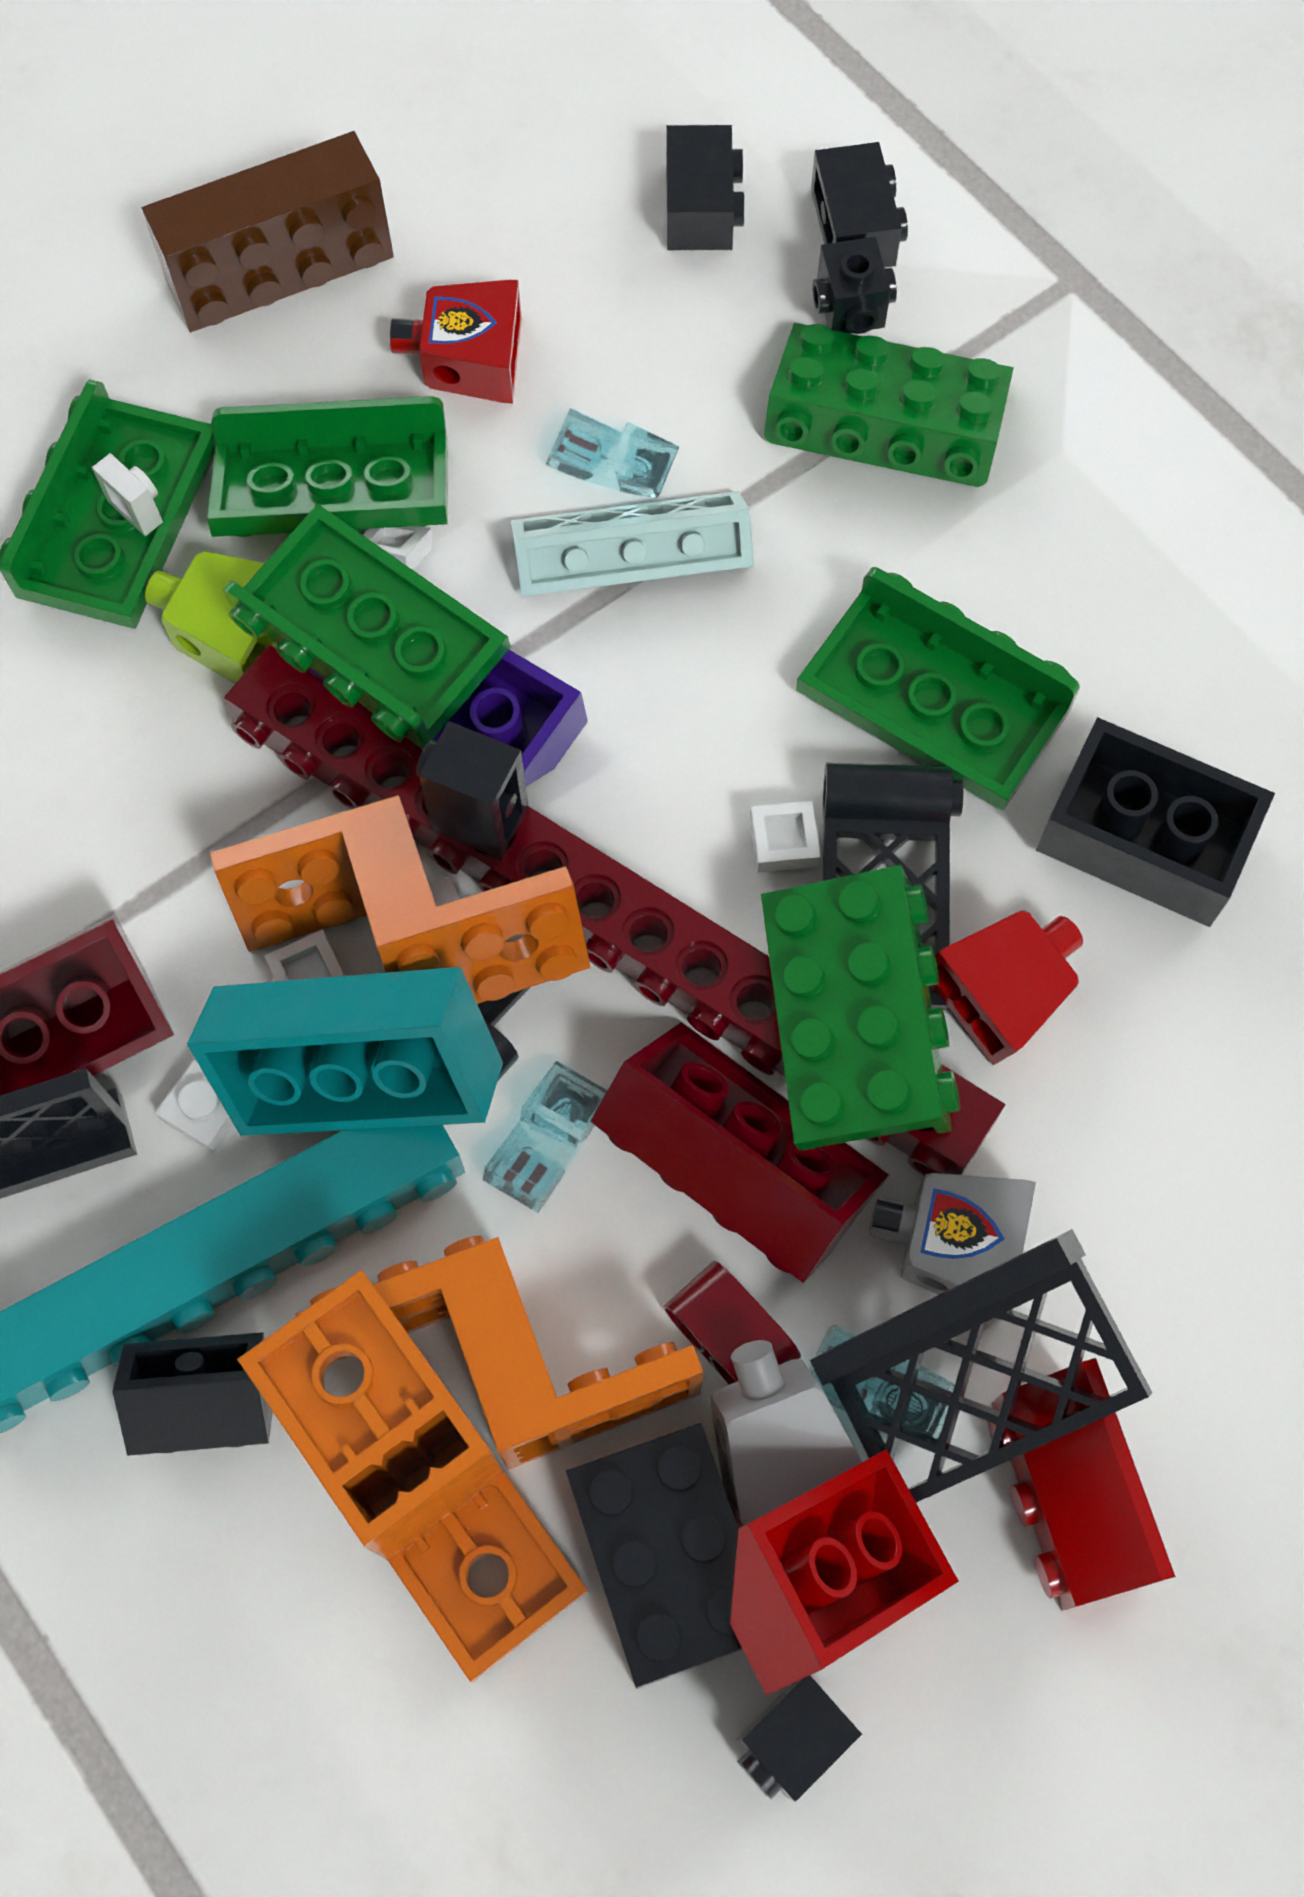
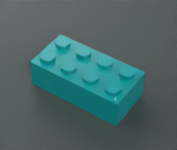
M461 967L213 986L187 1042L190 1051L240 1136L485 1123L503 1065V1061Z

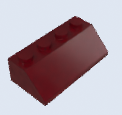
M116 915L0 971V1095L85 1068L94 1076L174 1035L147 973Z
M682 1022L623 1062L590 1120L592 1124L608 1135V1138L616 1147L625 1152L632 1153L656 1171L666 1185L676 1191L685 1193L710 1212L720 1226L739 1234L764 1253L774 1267L783 1272L790 1273L803 1284L834 1250L889 1176L888 1173L847 1143L800 1151L794 1145L789 1101Z

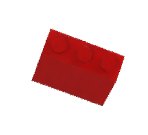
M1093 1358L1083 1361L1075 1387L1105 1398L1109 1396V1392L1097 1359ZM1069 1367L1047 1376L1064 1382ZM1029 1383L1021 1385L1012 1416L1042 1427L1053 1422L1060 1395ZM1003 1392L991 1403L993 1409L1001 1411L1006 1392ZM1071 1399L1066 1415L1087 1405ZM1116 1412L1010 1460L1018 1483L1011 1485V1495L1017 1515L1024 1527L1033 1525L1042 1554L1035 1555V1566L1040 1583L1049 1599L1058 1598L1062 1611L1176 1577ZM987 1421L990 1436L993 1440L997 1424ZM1007 1429L1003 1444L1022 1436V1434Z
M887 1449L738 1529L730 1625L766 1696L824 1669L959 1582Z

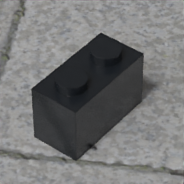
M666 125L667 250H732L733 227L744 226V192H734L733 183H742L743 149H732V125Z
M873 142L815 150L811 192L824 244L876 237L884 267L896 266L899 244L907 240L908 222L904 207H896L894 199L896 196L895 170L892 164L885 165L880 143Z
M448 721L438 741L430 740L425 745L416 769V774L420 778L424 794V804L427 806L432 830L439 835L502 860L529 808L521 750Z
M264 1332L123 1344L112 1392L127 1456L268 1444L273 1412L237 1360L265 1339Z
M809 1675L792 1683L736 1738L747 1751L737 1763L770 1799L781 1791L787 1798L796 1802L862 1733Z

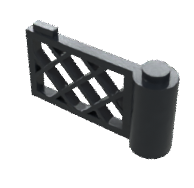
M826 762L824 769L822 881L836 878V873L840 877L853 875L837 858V838L863 839L878 855L859 873L876 870L884 862L890 867L902 865L911 886L922 885L926 903L935 911V923L920 936L922 947L925 946L924 944L935 935L934 955L950 945L951 816L960 817L962 814L963 780L952 779V769L946 766ZM880 839L894 841L890 845L886 846ZM908 840L935 841V863L920 877H917L894 854ZM934 875L935 894L925 885ZM935 989L934 993L930 992L932 1009L942 1007L943 1010H947L949 1008Z

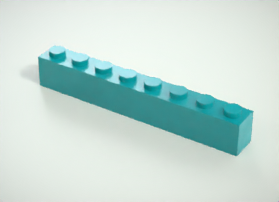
M444 1126L342 1130L0 1311V1434L24 1421L26 1418L24 1411L47 1398L50 1401H60L73 1396L89 1385L90 1380L88 1376L112 1363L114 1367H118L123 1344L153 1342L175 1329L177 1333L192 1331L210 1321L215 1316L213 1309L236 1296L240 1300L253 1298L271 1288L277 1281L275 1275L297 1263H300L301 1267L314 1265L332 1255L338 1248L336 1242L358 1230L362 1234H369L380 1230L395 1220L398 1215L397 1209L418 1198L422 1202H428L449 1192L457 1184L455 1178L466 1172L460 1155Z

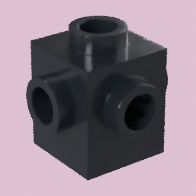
M876 237L821 245L818 275L812 284L816 313H825L828 328L834 331L862 334L873 329L885 328L889 303L896 302L897 286L893 269L884 267Z

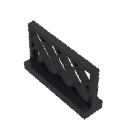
M86 1068L0 1095V1199L137 1155L122 1094L117 1088L106 1091Z
M1073 1229L852 1337L810 1360L822 1386L830 1382L832 1383L869 1458L887 1449L894 1461L899 1439L935 1453L928 1479L908 1487L916 1503L1146 1399L1153 1393L1081 1259L1086 1254ZM1070 1281L1086 1309L1079 1334L1040 1320L1047 1293ZM1034 1299L1029 1316L1012 1310ZM996 1317L1025 1328L1015 1364L978 1350L985 1322ZM1093 1324L1103 1343L1089 1338ZM971 1330L967 1345L951 1340ZM1036 1332L1075 1346L1064 1382L1026 1368ZM935 1347L962 1358L953 1393L917 1379L925 1351ZM1085 1350L1113 1360L1127 1388L1104 1398L1075 1387ZM909 1360L906 1374L890 1369ZM973 1363L1011 1376L1001 1411L964 1397ZM872 1377H877L902 1387L892 1421L868 1411L856 1387L857 1384ZM1022 1381L1060 1395L1053 1422L1040 1427L1012 1416ZM913 1392L949 1406L939 1439L904 1426ZM1071 1399L1087 1405L1066 1415ZM960 1410L997 1424L989 1451L976 1455L950 1444ZM1007 1429L1022 1434V1436L1003 1444ZM879 1431L888 1434L886 1444L884 1443ZM946 1458L961 1463L942 1472Z

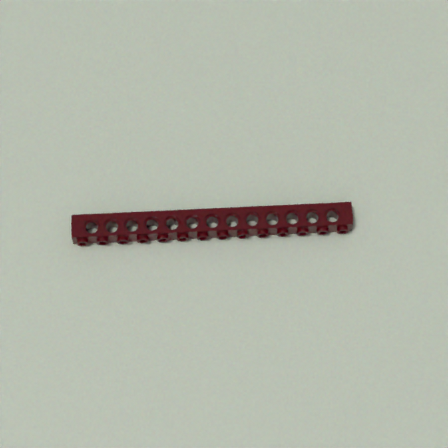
M270 644L224 696V701L233 719L231 727L243 741L256 749H260L263 744L279 754L280 760L290 771L303 779L308 780L311 776L316 777L328 785V790L332 796L347 808L354 809L399 795L414 841L427 848L430 858L444 870L452 874H457L461 870L477 880L482 892L529 878L541 870L552 871L566 866L575 889L589 962L608 973L616 969L634 980L636 990L652 1003L665 1006L668 1002L688 1015L687 1020L689 1024L705 1037L716 1041L723 1037L742 1049V1057L760 1072L773 1075L776 1071L785 1077L768 955L531 807L528 808L502 860L433 832L427 806L424 804V794L420 778L416 774L418 760L423 749L407 737L401 743L388 737L371 720L373 715L371 711L358 702L352 708L344 705L325 688L321 679L310 673L309 669L305 673L299 672L289 665L277 653L275 647ZM295 716H308L299 724H285ZM343 746L357 747L352 753L345 756L332 755ZM401 776L407 778L397 787L387 788L381 786L390 777ZM593 902H601L611 907V911L608 914L599 918H591L580 912L584 906ZM642 935H655L664 942L659 949L654 951L639 950L632 943ZM702 967L713 971L718 978L711 984L701 986L688 981L685 975L694 968ZM759 1001L765 1004L772 1013L764 1019L752 1020L743 1016L738 1008L745 1002ZM942 1065L943 1072L952 1071L946 1066ZM953 1071L959 1094L960 1111L950 1113L952 1131L938 1134L934 1127L867 1138L866 1140L879 1146H884L886 1142L908 1155L907 1161L910 1166L923 1176L931 1173L962 1175L995 1125L1006 1104Z

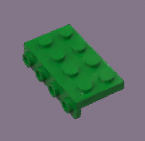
M794 322L769 394L764 437L769 443L980 487L988 481L1014 367L1000 365L985 358L971 359L946 354L932 347L917 348L888 342L878 336H859L834 331L820 324L805 325Z
M89 379L80 396L74 397L70 404L68 421L58 442L52 443L48 449L43 473L35 489H31L24 499L22 516L12 537L7 538L1 546L0 571L15 597L136 629L147 605L145 591L148 581L156 571L163 570L215 454L216 441L212 424L112 400L109 398L102 382ZM109 453L128 470L134 466L141 469L158 491V495L153 500L163 523L146 536L108 503L92 467Z
M426 396L220 407L215 409L212 414L211 424L216 448L207 514L211 537H248L260 534L292 533L317 504L357 531L371 528L425 527L428 525L448 524V437L444 405L437 397Z
M319 504L310 511L244 587L230 580L222 589L232 607L228 615L241 630L254 639H258L263 633L278 644L275 650L293 668L301 673H305L310 667L325 678L323 681L325 688L344 705L352 708L357 702L373 713L371 720L388 737L399 743L407 737L422 749L430 740L435 738L511 648L507 635Z
M877 567L870 568L864 576L860 594L797 678L796 691L919 763L925 766L951 767L952 779H962L964 789L1002 811L1005 810L1070 713L1080 689L1078 681L1060 664L1048 660L1044 661L1020 648L1008 635L999 631L988 630L965 617L964 613L955 605L944 601L939 602L914 588L903 576L892 572L887 573Z
M896 865L761 894L794 1145L801 1151L934 1127L938 1134L952 1131L950 1113L960 1111V1100L953 1071H942L939 1049L949 1047L950 1043L942 1007L932 1009L929 986L939 984V975L932 946L922 947L919 925L929 923L927 903L922 885L911 886L902 865Z

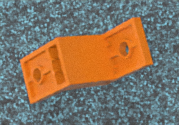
M399 795L210 852L214 872L248 952L270 945H277L286 940L331 926H338L367 915L385 973L461 967L477 1004L485 1001L499 1000L511 993L548 981L562 980L573 973L591 968L575 889L566 866L436 906ZM288 881H304L302 884L293 888H279L282 884ZM526 934L516 941L505 942L515 935Z
M472 1236L459 1240L444 1249V1258L420 1267L417 1261H406L393 1265L381 1271L377 1275L379 1282L373 1284L407 1333L451 1317L497 1451L508 1470L701 1394L704 1371L694 1346L690 1345L677 1351L674 1342H667L636 1355L634 1359L637 1367L610 1377L607 1368L597 1369L578 1376L567 1384L570 1393L557 1397L499 1237L486 1242L483 1236ZM335 1288L324 1291L313 1297L310 1300L311 1305L316 1303L318 1300L323 1298L325 1295H327ZM348 1356L340 1357L334 1360L333 1362L346 1358Z
M362 1269L237 1359L363 1546L389 1562L471 1683L589 1592L506 1476L487 1444ZM350 1356L359 1359L364 1367V1378L360 1387L354 1393L344 1397L329 1394L324 1386V1374L327 1367L340 1357ZM495 1555L502 1558L507 1564L509 1571L507 1585L501 1593L494 1597L484 1598L477 1596L469 1585L468 1576L470 1568L480 1557Z

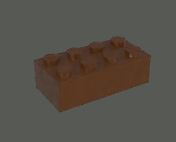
M355 131L141 207L167 285L190 333L207 326L217 325L226 319L261 306L271 305L277 300L312 287L322 286L331 280L364 268L373 267L380 262L394 257L380 178Z

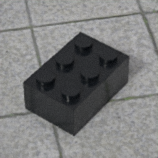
M1097 717L1050 815L1035 851L1207 927H1211L1233 893L1275 793Z
M698 1423L566 1470L636 1689L742 1651L743 1649L730 1625L738 1527L702 1424Z

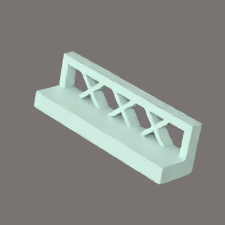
M739 491L511 520L522 597L754 567L750 509Z

